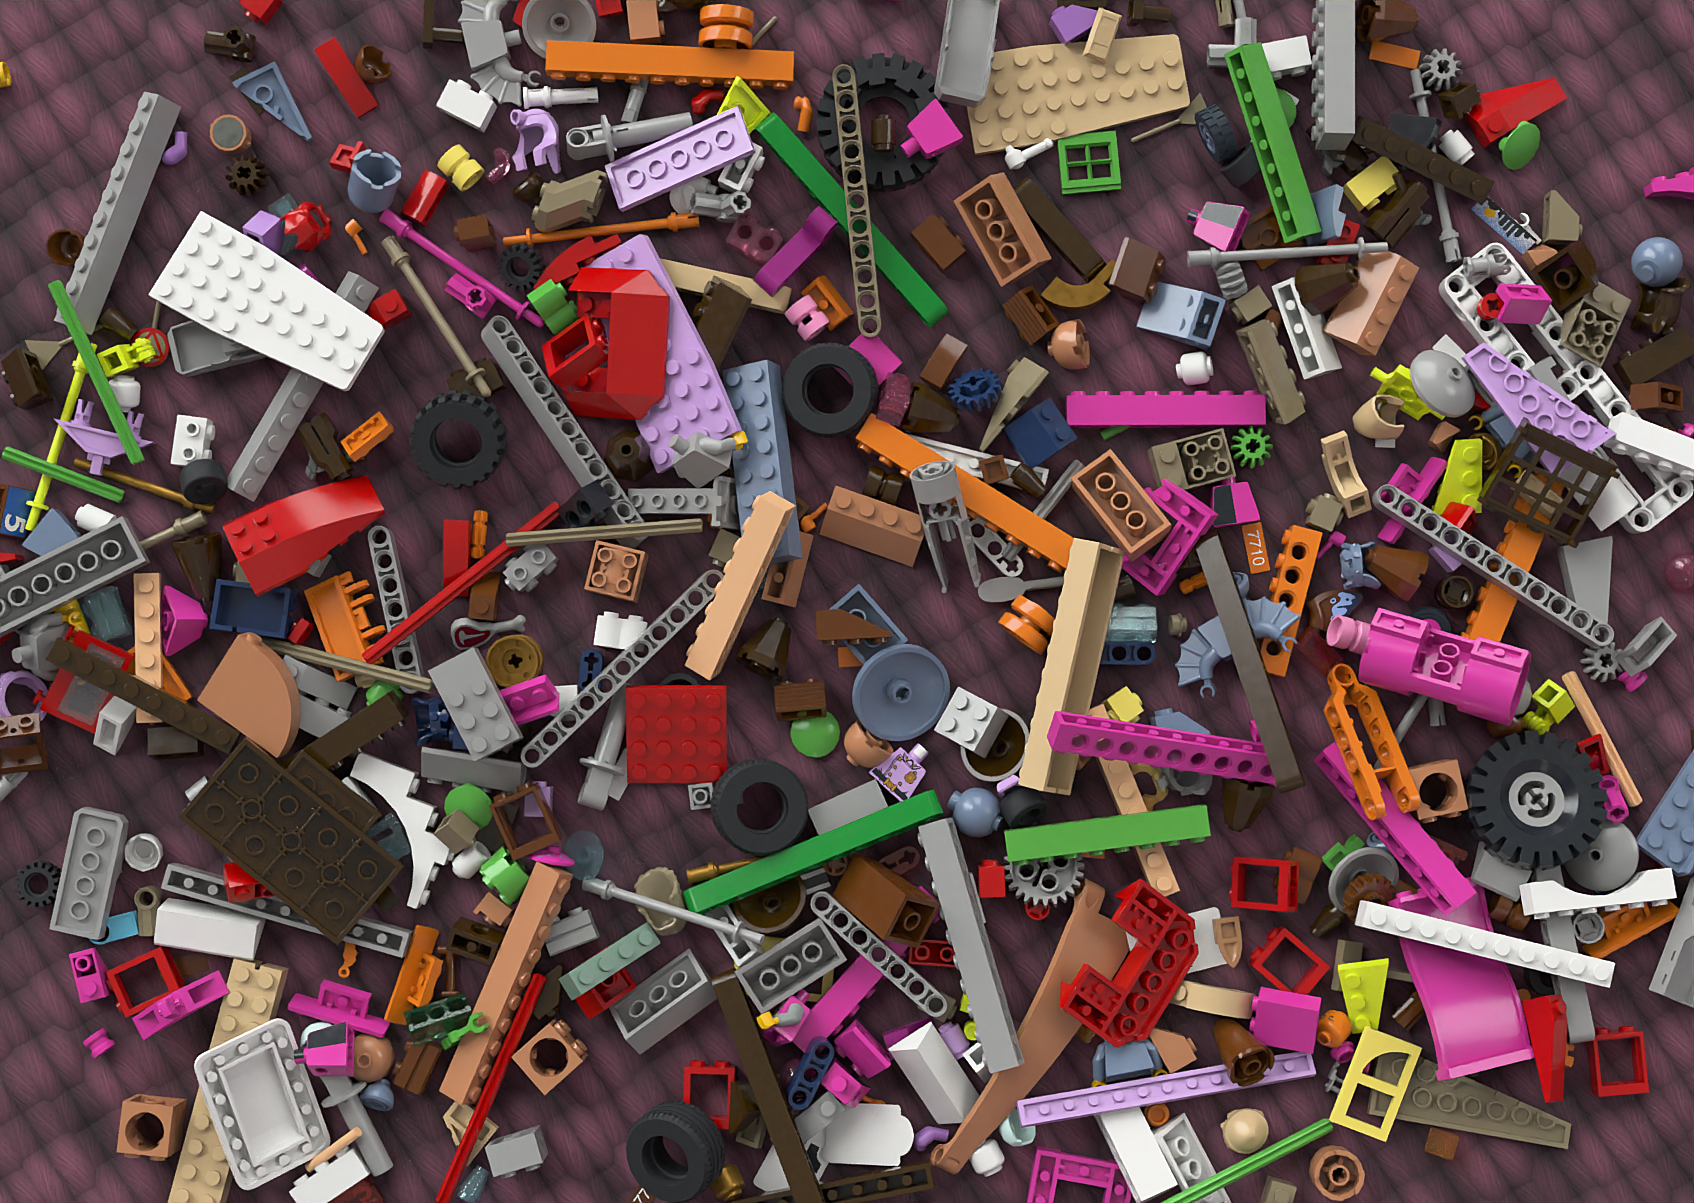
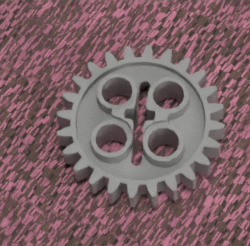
M1079 854L1078 858L1064 859L1067 861L1064 867H1057L1054 861H1048V869L1043 870L1036 887H1033L1032 884L1039 875V866L1043 867L1045 862H1039V858L1029 859V864L1014 865V861L1008 862V856H1005L1004 862L1009 865L1004 866V872L1010 873L1005 876V882H1012L1009 885L1010 891L1017 889L1016 899L1025 896V905L1030 900H1033L1034 908L1038 906L1039 902L1043 903L1044 909H1047L1048 902H1052L1054 907H1057L1058 899L1066 903V894L1072 897L1075 895L1072 887L1080 888V883L1076 879L1080 880L1084 877V874L1079 872L1084 869V863L1079 862L1083 859V855ZM1064 855L1054 856V861L1059 858L1064 859ZM1028 868L1033 871V875L1023 877L1020 872ZM1046 880H1053L1056 885L1052 889H1047L1042 883Z

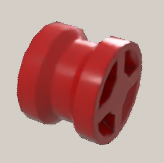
M1497 293L1487 294L1478 301L1476 305L1477 314L1485 321L1494 320L1498 317L1504 302Z
M1030 900L1026 905L1024 904V910L1030 918L1042 920L1049 914L1050 904L1048 902L1047 909H1044L1043 904H1041L1042 902H1039L1038 906L1034 908L1033 900Z

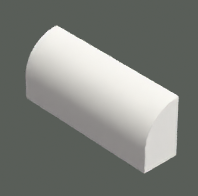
M1295 277L1272 286L1304 380L1341 369L1342 366L1332 337L1323 332L1326 325L1324 314L1312 316L1301 305L1299 298L1303 297L1301 290L1296 291Z
M1594 449L1593 451L1596 452L1600 458H1602L1598 451ZM1573 464L1559 474L1558 477L1573 484L1582 467ZM1588 471L1579 487L1590 491L1598 475ZM1611 477L1589 513V517L1603 531L1627 514L1638 502L1619 478ZM1575 492L1573 495L1578 503L1582 505L1586 496Z
M1140 1107L1094 1115L1136 1203H1145L1178 1185Z

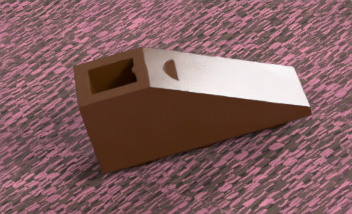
M842 609L815 610L817 641H822V646L837 645V640H847L848 645L863 644L862 639H872L873 643H888V638L893 637L892 632Z

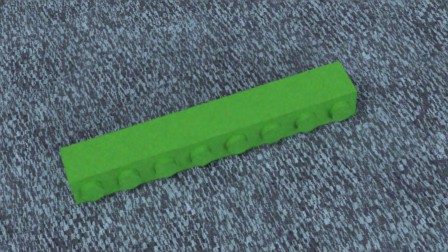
M1262 43L1241 45L1224 54L1284 243L1302 240L1322 232Z
M1205 804L1004 831L1008 862L1014 861V865L1029 864V859L1039 858V862L1054 861V856L1064 855V859L1078 858L1079 853L1089 852V856L1105 854V849L1113 848L1115 853L1130 851L1129 846L1139 845L1140 849L1154 848V843L1165 842V846L1179 845L1180 840L1190 839V843L1203 842L1206 836H1211L1207 806Z

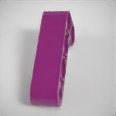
M818 206L806 219L802 229L762 267L753 281L771 297L776 295L828 242L838 222Z

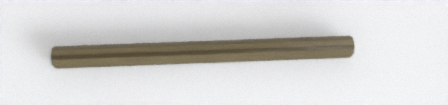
M698 518L507 533L506 544L513 547L695 533L703 531V521Z
M259 635L262 638V642L277 654L288 655L292 658L426 693H432L435 684L432 679Z

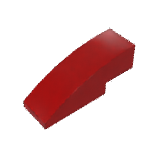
M335 37L314 49L358 119L379 106Z
M444 520V588L471 568L472 522ZM470 588L459 595V597H470Z

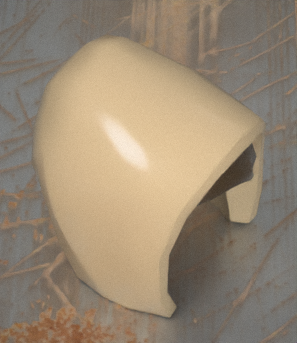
M1380 394L1372 397L1354 414L1352 419L1354 428L1359 434L1368 438L1397 439L1402 433L1404 425H1393L1398 409L1404 405V400Z

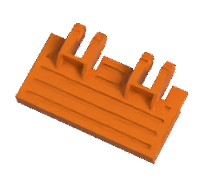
M348 571L305 590L304 593L326 652L366 662L362 657V653L373 646L370 645L369 640L386 632L385 625H379L363 633L361 632L371 627L363 606L373 602L375 599L373 594H366L356 600L353 599L352 595L368 588V580L359 581L345 588V585L354 582L351 572ZM383 658L376 661L374 665L383 663ZM332 668L337 682H343L357 675Z

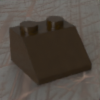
M1582 240L1568 245L1531 271L1538 284L1542 286L1552 299L1551 304L1557 313L1599 286L1595 259Z
M19 347L1 361L3 366L1 373L5 382L10 384L12 389L10 397L16 407L18 406L27 411L54 400L36 354Z

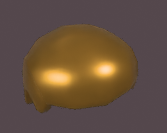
M1477 433L1470 436L1468 439L1480 438L1482 440V470L1492 469L1501 457L1502 448L1499 440L1489 433Z

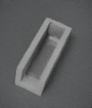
M1659 617L1643 626L1638 635L1614 658L1631 677L1650 667L1675 639L1677 634L1662 617Z

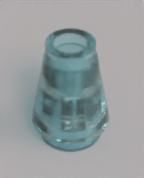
M476 1165L475 1169L460 1184L456 1195L468 1203H475L481 1197L490 1172Z

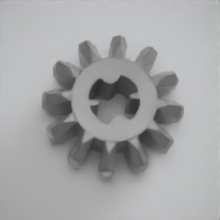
M1435 49L1431 52V56L1426 55L1423 58L1424 63L1419 66V69L1424 72L1421 74L1422 80H1428L1425 85L1426 87L1434 84L1435 91H1439L1441 86L1446 91L1450 88V85L1458 83L1457 77L1462 74V70L1457 68L1461 65V61L1453 60L1456 53L1448 56L1447 49H1443L1441 53ZM1439 67L1444 69L1442 74L1437 71Z
M1238 261L1220 262L1216 267H1213L1224 298L1227 300L1236 299L1247 293V284Z
M1614 642L1599 648L1590 646L1591 650L1584 649L1582 651L1587 658L1581 659L1580 662L1583 664L1587 663L1588 666L1583 669V672H1591L1590 679L1596 680L1599 677L1600 682H1606L1608 678L1610 680L1616 679L1615 672L1622 673L1623 669L1618 665L1619 662L1614 657L1623 650H1614ZM1605 656L1603 660L1606 662V665H1601L1600 657Z

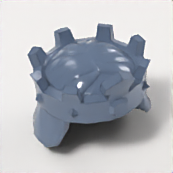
M1373 541L1363 545L1355 543H1344L1341 545V550H1343L1340 554L1342 580L1347 579V583L1343 584L1344 590L1362 586L1372 589L1380 588L1381 583L1365 570L1366 563L1363 562L1369 549L1373 550L1376 547Z

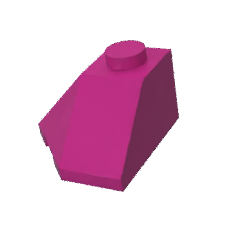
M164 586L161 596L162 649L165 656H171L201 637L203 628L207 626L208 618L207 614L203 612L200 602L171 586Z

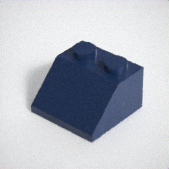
M1050 397L1002 429L1024 464H1029L1032 469L1062 451L1077 439Z

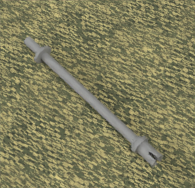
M1420 69L1412 70L1410 74L1414 93L1409 95V100H1416L1419 116L1430 117L1426 98L1431 95V91H1424ZM1434 144L1432 151L1437 153L1436 145ZM1432 180L1443 229L1439 239L1440 242H1443L1446 263L1462 260L1457 240L1460 238L1459 232L1452 228L1444 185Z
M1359 237L1357 244L1228 252H1220L1215 247H1210L1209 250L1188 251L1187 264L1188 267L1210 265L1212 268L1216 267L1220 262L1346 254H1357L1359 260H1363L1364 253L1387 252L1388 244L1387 242L1364 243L1363 237Z
M587 875L582 883L583 891L601 895L602 899L609 900L615 897L732 935V941L737 944L742 939L762 945L765 939V935L747 930L746 924L743 921H739L736 925L728 924L617 888L614 881L611 880L603 881Z

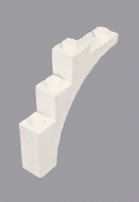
M362 752L357 756L350 776L366 783L382 795L396 811L404 825L410 841L414 865L412 889L407 906L415 909L420 908L422 904L425 905L430 896L431 891L427 890L430 881L434 882L438 875L439 867H437V863L446 865L449 861H453L456 854L433 835L435 832L429 830L430 827L434 828L438 820L439 814L436 813L438 807L411 797V793L415 794L420 784V780L417 779L419 773Z

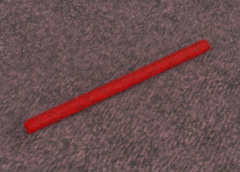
M556 501L516 532L541 531L560 516L558 510L561 506ZM506 540L362 653L363 659L367 664H374L521 546L510 547L507 546Z
M535 973L529 983L436 1197L437 1203H450L511 1063L512 1056L517 1049L547 980L544 975Z

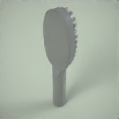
M1064 576L1025 582L1017 577L994 578L983 582L979 586L978 595L982 600L988 602L1009 601L1016 599L1019 594L1023 595L1025 591L1062 587Z

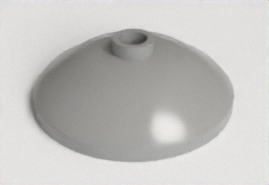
M530 0L523 13L522 29L531 49L546 59L547 40L593 42L596 34V17L587 0ZM557 17H562L565 22L563 24L556 23L555 19Z
M1437 350L1423 351L1414 358L1410 367L1411 381L1416 393L1428 407L1447 417H1460L1472 408L1475 401L1474 384L1468 371L1457 359Z
M1606 818L1605 822L1599 826L1602 829L1596 841L1589 845L1590 848L1580 856L1564 864L1566 871L1574 881L1587 889L1595 891H1609L1622 886L1633 876L1639 862V848L1632 832L1623 823H1613V821ZM1593 851L1600 853L1599 860L1593 858Z
M1376 847L1361 848L1348 854L1338 863L1331 874L1328 886L1329 897L1337 909L1345 913L1343 911L1345 905L1342 903L1344 891L1349 883L1359 875H1366L1367 872H1370L1374 876L1377 872L1392 882L1391 885L1394 887L1397 885L1399 878L1398 866L1388 852Z

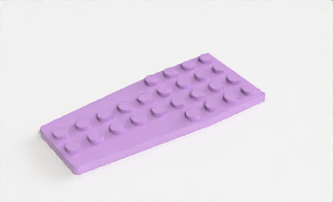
M639 234L585 266L592 268L650 270L655 277V281L670 296L665 396L658 404L655 403L647 411L648 414L642 420H635L641 435L650 447V457L657 473H663L673 468L672 462L675 450L669 447V441L675 434L687 440L696 432H700L710 438L723 440L731 437L736 432L742 431L714 362L649 237ZM600 318L605 326V334L609 342L610 318Z

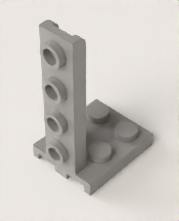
M717 476L714 478L713 488L628 489V499L638 514H712L711 526L741 531L734 478Z

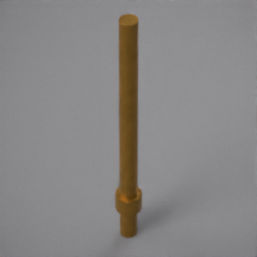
M76 457L74 466L90 472L92 462ZM105 466L103 467L101 476L176 501L183 504V507L191 510L196 508L210 514H214L216 510V505L193 504L187 501L183 493Z

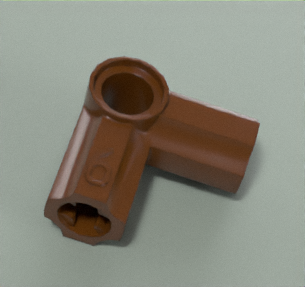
M1415 986L1408 993L1409 997L1390 1015L1407 1032L1425 1014Z

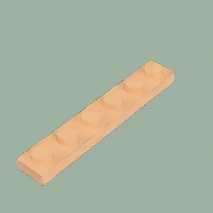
M134 574L135 673L140 678L163 689L161 574ZM136 707V723L164 722Z

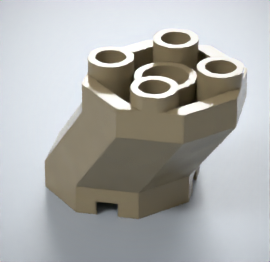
M596 170L563 183L552 180L549 184L544 182L540 191L542 200L539 206H535L531 220L535 221L534 224L537 231L547 234L582 220L593 223L592 215L597 216L605 196L606 189L602 188V183L608 182L607 173Z

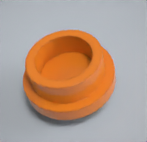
M1164 1103L1149 1105L1145 1107L1144 1117L1150 1125L1159 1127L1168 1121L1169 1110Z

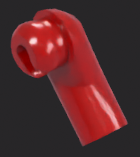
M723 89L701 90L691 100L693 113L703 114L705 112V105L709 102L724 101Z

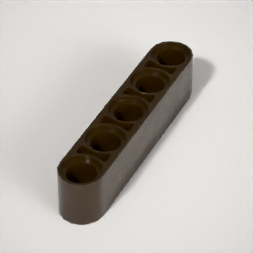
M1025 177L1013 188L1032 224L1083 280L1089 282L1104 269L1106 263L1103 258L1028 177Z

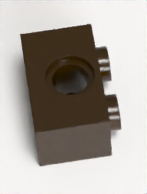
M461 916L451 927L445 949L492 967L506 933Z

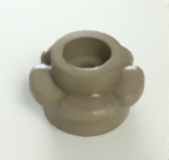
M1181 613L1169 616L1168 629L1170 635L1181 637L1182 632H1186L1187 620L1185 617H1182Z

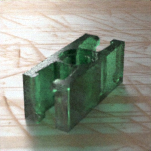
M465 993L403 1012L413 1046L447 1036V1034L454 1030H460L467 1026L468 1020L472 1015Z

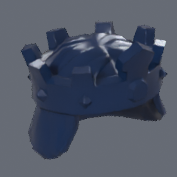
M434 696L429 700L413 698L412 705L414 706L417 724V746H423L432 741H438L439 743L441 741H449L452 718L441 696Z

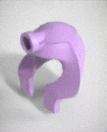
M531 109L526 112L513 110L510 114V119L514 125H517L516 129L520 132L518 148L512 156L516 170L522 171L527 169L525 155L533 151L535 166L546 164L547 154L553 172L559 173L561 171V163L559 158V127L557 122L549 112L542 109Z

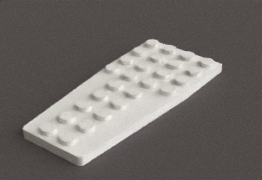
M202 211L148 294L153 299L210 331L342 391L350 390L385 332L380 323L264 245Z

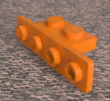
M1667 900V905L1654 906L1650 909L1645 902L1642 908L1629 909L1628 904L1620 905L1621 910L1607 912L1604 910L1598 914L1605 924L1603 936L1595 943L1583 945V951L1590 957L1604 958L1611 952L1628 945L1633 940L1650 933L1655 928L1676 918L1679 908L1670 900Z
M416 925L384 1017L387 1022L407 1025L414 1005L427 1009L429 1001L433 997V990L437 978L441 974L443 964L442 960L432 955L439 934L437 929Z

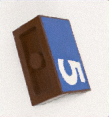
M0 484V534L26 539L28 530L25 527L32 508L26 502H34L36 491Z

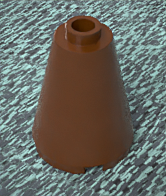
M1220 1018L1215 1022L1212 1033L1230 1081L1233 1084L1238 1083L1241 1087L1250 1086L1261 1081L1265 1077L1263 1073L1267 1068L1271 1071L1274 1066L1275 1057L1271 1049L1233 1018Z

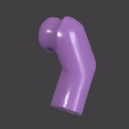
M926 1126L915 1134L913 1147L917 1151H924L926 1146L933 1140L947 1143L949 1130Z

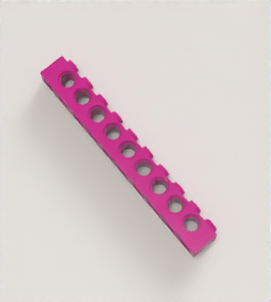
M1055 711L1047 734L1051 749L1062 754L1069 752L1083 757H1102L1108 761L1121 760L1134 765L1141 763L1155 768L1167 767L1180 772L1193 771L1201 775H1219L1226 779L1239 778L1247 782L1253 783L1258 781L1277 786L1263 744L1258 742Z

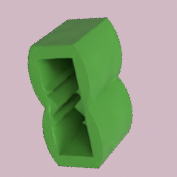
M552 279L529 293L527 297L554 336H556L579 318L577 317V307L572 300L567 302L564 298L568 294L560 282L555 285Z

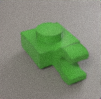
M1353 834L1347 839L1344 846L1337 842L1322 857V862L1333 872L1344 857L1361 849L1365 843Z

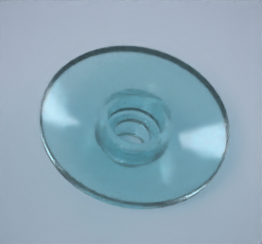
M580 830L570 836L566 843L564 854L573 859L575 865L567 867L568 871L578 880L594 878L601 870L604 860L601 841L593 832L588 830Z

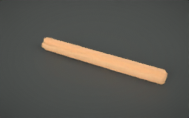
M1570 671L1564 674L1562 680L1591 735L1594 736L1599 733L1602 735L1608 767L1612 775L1619 780V788L1627 804L1630 807L1642 803V798L1576 672Z

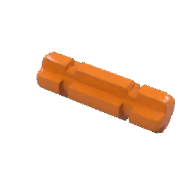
M474 511L473 521H475V524H473L471 541L473 548H471L470 553L473 559L485 557L483 545H486L487 526L485 522L488 520V513L486 511Z
M1204 572L1190 577V580L1181 581L1179 588L1183 594L1192 592L1194 588L1198 589L1207 585Z

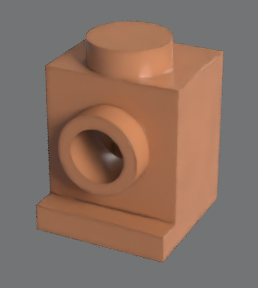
M491 890L473 912L475 914L482 912L485 914L483 918L493 926L496 924L502 925L506 928L511 923L514 916L512 912L515 910V907L507 905L498 894Z

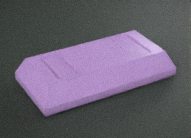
M1012 775L997 784V791L1001 801L1008 793L1021 786L1018 785L1019 777Z

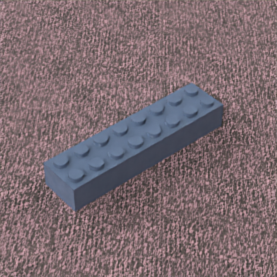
M769 360L722 370L725 391L741 429L745 432L748 442L743 444L740 450L734 449L732 451L741 537L744 533L742 530L743 524L748 517H751L754 510L752 509V504L758 495L761 496L772 491L796 505L785 406L783 403L784 398L782 396L780 365ZM796 506L769 565L803 559Z

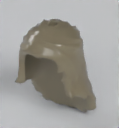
M656 867V869H650L644 875L639 876L638 882L634 885L636 894L685 909L680 884L673 870H668L667 867ZM635 905L638 911L645 916L653 930L662 936H670L682 931L687 922L662 912Z

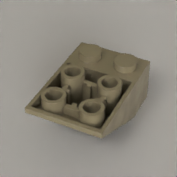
M1598 281L1599 286L1565 308L1560 345L1594 365L1602 367L1631 300Z
M1223 428L1153 446L1147 450L1157 489L1164 486L1161 481L1163 478L1188 491L1236 476Z

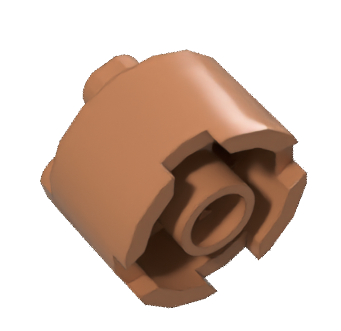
M1330 1145L1321 1147L1310 1161L1309 1174L1312 1183L1324 1196L1331 1200L1344 1201V1199L1358 1194L1364 1184L1365 1173L1362 1164L1352 1152L1342 1146ZM1338 1168L1341 1171L1340 1175L1336 1174L1333 1176V1171Z

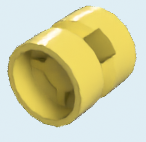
M458 144L441 157L437 167L447 177L452 176V182L463 192L471 188L481 178L484 169L474 159L469 160V153Z

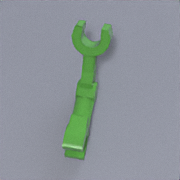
M483 1012L472 1014L467 1026L447 1034L448 1037L440 1041L444 1050L446 1051L450 1047L458 1045L462 1036L471 1031L474 1033L486 1031L489 1028L488 1024L479 1026L477 1023L478 1018L484 1015Z

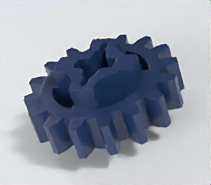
M979 368L978 372L970 369L967 374L962 372L961 378L953 379L954 384L949 385L950 391H948L954 407H959L960 411L967 408L968 412L971 413L975 408L981 411L984 406L990 408V402H998L997 396H1002L1001 389H1003L997 372L992 373L991 369L984 372L983 368Z

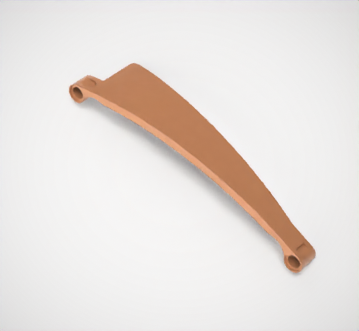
M1084 877L1080 880L1077 879L1080 883L1079 889L1072 887L1075 892L1073 896V912L1065 926L1037 994L1016 1033L1025 1063L1017 1067L995 1072L983 1092L959 1126L953 1139L947 1144H939L934 1148L930 1158L932 1165L953 1175L957 1174L976 1148L1016 1108V1102L1023 1100L1078 1031L1082 1023L1060 1008L1061 981L1071 985L1084 963L1090 965L1111 981L1128 954L1130 948L1126 931L1112 922L1111 919L1099 914L1105 896V889Z

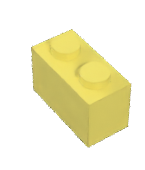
M1381 156L1343 186V192L1359 212L1365 207L1369 211L1380 202L1378 197L1384 193L1390 195L1397 189L1392 175L1399 171L1389 158Z

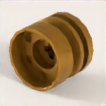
M523 634L505 636L497 640L489 648L486 656V665L494 681L498 685L508 688L537 678L544 666V653L540 645L531 637ZM516 656L523 659V662L519 663V667L518 664L512 663V659L516 658Z

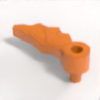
M346 941L343 953L345 961L338 971L341 978H347L350 975L348 968L356 962L358 954L355 950L356 944Z

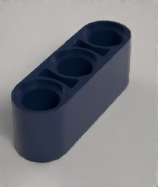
M1105 642L1100 665H1147L1154 660L1156 655L1155 649L1151 644L1145 642ZM1115 647H1121L1124 650V657L1120 661L1115 660L1112 656V650ZM1140 647H1145L1149 651V657L1146 661H1141L1137 657V650Z
M815 1037L810 1041L787 1086L786 1097L794 1109L802 1110L809 1106L833 1059L834 1049L825 1037ZM818 1046H827V1051L825 1054H815V1051ZM808 1068H815L816 1073L813 1077H804V1072ZM796 1091H804L805 1094L801 1100L796 1101L792 1099Z

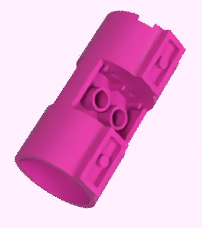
M1378 608L1370 625L1365 653H1362L1358 674L1360 682L1405 696H1410L1415 692L1455 704L1459 712L1506 726L1511 724L1518 708L1530 667L1531 653L1528 650L1479 636L1475 641L1433 629L1432 625L1427 621Z

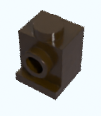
M1460 82L1438 95L1444 118L1461 119L1464 113L1470 112L1474 105L1481 102L1480 91L1476 83Z

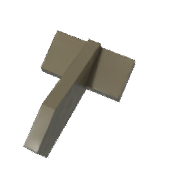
M1338 939L1331 989L1342 991L1338 965L1361 962L1363 943ZM1388 968L1386 978L1413 982L1409 971Z

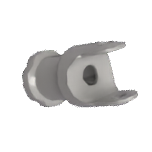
M1505 253L1486 254L1485 257L1472 259L1464 257L1463 272L1466 279L1478 275H1486L1487 277L1506 275L1511 272V267L1508 265L1499 266L1497 264L1507 259Z

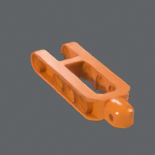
M1336 665L1328 673L1327 682L1332 695L1329 697L1323 712L1365 815L1369 820L1384 818L1387 815L1381 796L1382 790L1378 783V779L1386 778L1401 812L1407 813L1418 810L1420 807L1419 793L1377 692L1366 685L1359 684L1353 669L1348 665ZM1346 705H1353L1358 709L1381 765L1380 769L1373 770L1371 764H1368L1362 749V741L1358 740L1352 725L1354 723L1353 719L1349 718L1345 708Z

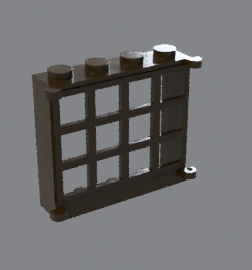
M1523 417L1481 489L1477 501L1490 511L1500 510L1504 512V516L1513 522L1518 523L1520 520L1526 523L1527 527L1540 534L1543 531L1549 534V538L1559 544L1566 542L1569 546L1577 548L1579 543L1575 542L1574 539L1610 478L1618 479L1621 474L1616 472L1618 466L1614 460L1609 458L1606 461L1600 458L1596 452L1589 449L1585 451L1577 447L1573 441L1556 437L1552 431L1546 428L1540 429L1532 425L1528 418ZM1523 439L1539 447L1531 463L1514 456ZM1545 450L1561 457L1552 473L1536 466ZM1511 460L1527 468L1518 484L1502 476ZM1566 460L1582 467L1573 484L1558 477ZM1532 471L1549 478L1540 494L1523 487ZM1588 471L1598 475L1590 491L1579 487ZM1499 481L1515 489L1507 504L1490 497ZM1554 481L1570 488L1562 504L1545 497ZM1520 492L1536 499L1528 515L1512 508ZM1575 492L1586 496L1578 512L1567 508ZM1542 502L1558 509L1549 525L1533 518ZM1563 512L1574 517L1565 533L1554 528Z

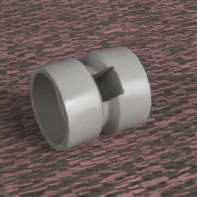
M1573 910L1574 915L1570 916L1575 940L1587 944L1600 940L1605 931V924L1601 916L1597 913L1582 914L1581 910Z

